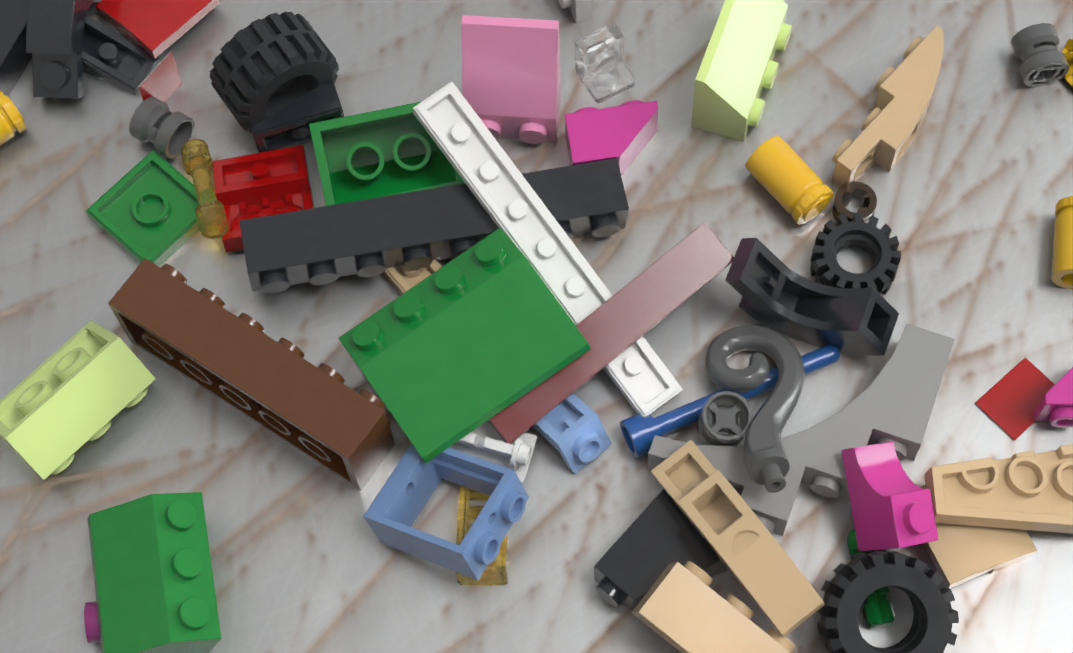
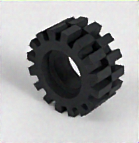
M854 213L852 221H848L846 214L839 215L836 224L831 220L824 225L823 232L819 231L816 237L810 260L812 261L810 272L811 276L816 275L815 282L836 288H874L880 295L882 292L886 295L891 288L892 282H894L901 260V251H897L899 246L897 236L889 238L892 229L887 224L878 229L876 226L879 218L872 215L868 223L862 222L863 213ZM849 246L862 248L872 256L873 266L865 273L848 272L839 265L837 261L838 252Z

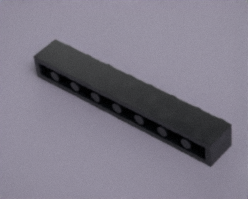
M617 158L522 174L571 240L573 237L592 234L594 237H607L625 228L629 206ZM465 183L239 220L252 291L262 290L265 293L282 292L288 289L290 285L310 282L313 285H325L336 281L338 277L353 274L361 277H372L383 273L386 268L400 267L401 265H405L409 269L423 268L430 265L433 260L455 259L499 229Z

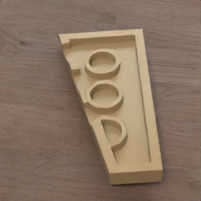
M1073 444L1060 446L1054 451L1036 454L1034 450L1015 453L1011 458L993 460L989 457L933 466L924 475L925 488L930 489L936 523L1073 534Z

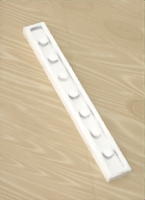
M452 81L413 107V114L497 227L504 231L526 257L575 325H578L612 297V294ZM641 337L603 368L637 414H641L642 417L653 413L683 390L644 337Z

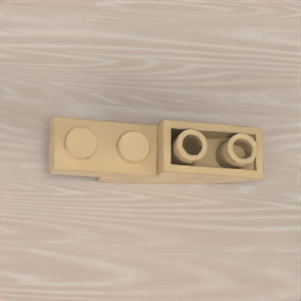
M936 25L925 38L921 36L916 37L904 53L903 59L905 60L897 68L893 66L888 67L875 85V89L878 90L875 107L861 127L863 132L854 141L850 138L846 139L832 158V161L836 164L831 182L836 186L841 187L845 183L857 181L874 161L890 172L904 155L924 120L940 72L944 48V30Z
M692 440L688 441L651 470L655 479L708 542L719 559L783 637L825 605L822 598L723 474L715 469Z

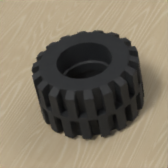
M283 12L280 15L273 13L261 20L257 19L243 30L238 31L220 49L222 52L215 57L212 63L214 68L210 71L211 85L240 126L245 131L249 130L252 133L250 127L315 88L330 81H334L335 84L339 65L334 55L302 15H294L293 12Z
M872 550V553L869 554L859 553L851 556L852 561L846 565L840 563L833 570L836 573L831 581L826 580L821 588L825 592L823 597L825 605L817 611L821 618V622L817 623L819 634L825 639L826 643L824 646L829 653H943L947 644L955 645L957 634L952 633L951 630L952 623H959L958 611L953 610L950 603L955 601L951 589L944 587L942 584L944 578L936 570L926 566L927 563L917 558L886 550ZM886 586L896 587L904 591L912 603V626L907 635L897 644L885 648L872 646L864 640L859 630L858 616L860 608L865 599L875 590Z

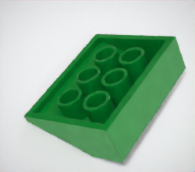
M501 228L482 239L338 338L379 399L385 404L386 409L425 463L435 458L591 349L587 340L529 261Z

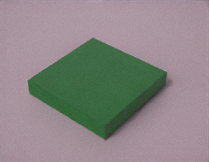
M152 150L85 212L90 220L137 262L141 263L146 258L160 267L208 223L219 210L209 197L157 152Z

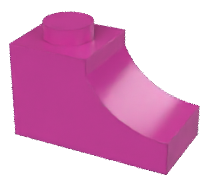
M893 441L841 450L859 551L902 548L939 540L930 489H921L907 476L899 462Z

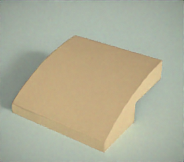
M925 485L920 486L921 489H926ZM936 523L939 540L923 543L937 571L944 578L945 586L949 589L988 571L990 574H993L1038 552L1026 530Z

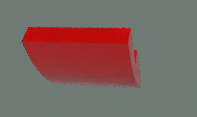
M102 0L95 7L126 38L131 36L146 52L156 59L221 2L220 0Z
M304 145L212 161L215 195L220 212L222 242L226 253L244 250L239 220L314 208Z

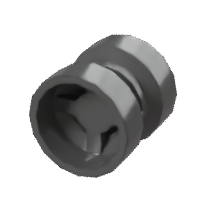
M1040 23L1026 27L1017 32L1011 40L1016 58L1022 60L1020 72L1023 81L1029 87H1040L1054 83L1063 78L1069 70L1064 53L1057 49L1060 40L1055 26L1050 23Z
M152 96L145 99L135 110L130 121L129 132L132 137L143 143H153L156 151L172 159L180 155L188 146L194 133L195 123L192 118L179 111L172 113L169 110L168 104Z
M730 391L718 392L707 400L697 423L699 437L705 445L738 446L741 443L753 417L751 406L747 400L738 393Z

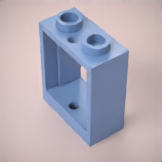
M411 444L363 517L381 543L479 580L487 565L496 559L501 543L513 523L522 517L529 496L515 471L510 468L452 448L446 449L425 463ZM441 479L490 496L460 545L411 527Z

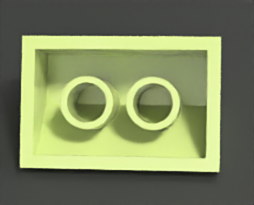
M725 0L695 79L691 127L742 142L745 140L749 126L758 127L765 106V101L759 99L763 87L767 89L772 88L779 66L778 62L773 61L776 50L785 51L792 30V25L785 23L788 5L783 0Z
M90 320L0 400V437L35 473L45 480L50 474L56 475L66 469L73 461L74 453L87 441H94L101 437L110 428L111 419L123 408L132 407L140 402L148 392L147 387L156 378L119 336Z

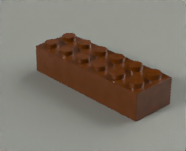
M144 258L108 302L130 342L361 491L395 445L390 422L384 410L385 404L377 396L365 389H361L357 393L344 385V378L330 366L320 363L316 367L303 358L305 355L301 349L289 340L280 338L277 342L264 334V327L248 314L241 313L237 317L225 309L226 304L212 291L206 288H202L200 292L196 291L186 284L187 279L174 267L164 263L160 268Z

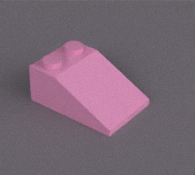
M462 15L463 97L496 140L499 138L520 139L530 144H540L544 141L557 142L561 103L559 21Z

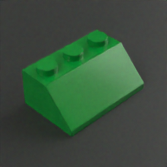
M421 102L309 124L326 206L465 182L413 114V107Z
M202 492L150 494L89 514L87 520L102 653H209L221 640V631Z

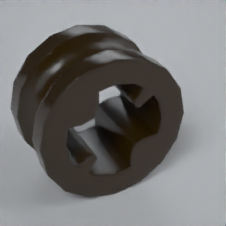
M857 181L848 182L839 187L832 207L834 219L837 221L839 215L846 214L848 221H852L855 212L847 209L852 198L862 201L857 213H863L862 222L868 223L871 215L874 216V211L877 207V197L874 190L867 184Z

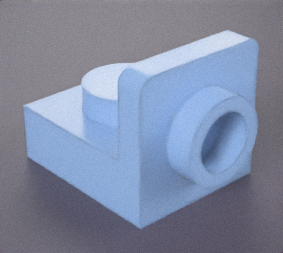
M574 393L532 426L560 452L567 467L573 473H577L588 463L595 460L611 445V441L598 415Z

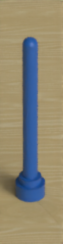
M826 345L802 355L805 375L836 363L840 358L839 349L832 345ZM777 366L769 370L767 380L762 385L750 391L735 393L748 400L772 390L779 377ZM721 389L655 418L650 414L644 417L641 414H636L620 421L621 432L631 454L635 458L646 454L650 450L655 435L661 437L698 421L707 400L718 392L729 390Z

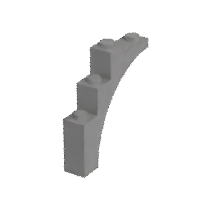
M906 324L892 357L868 388L838 413L810 429L781 438L790 468L784 477L786 486L779 492L770 493L766 490L765 485L756 484L752 481L745 462L744 445L696 446L715 469L723 474L771 534L775 533L783 536L801 482L810 485V489L821 496L838 498L840 495L849 498L842 449L893 441L899 461L905 458L912 461L915 460L922 445L955 339ZM655 435L648 453L647 469L653 470L686 444V442Z

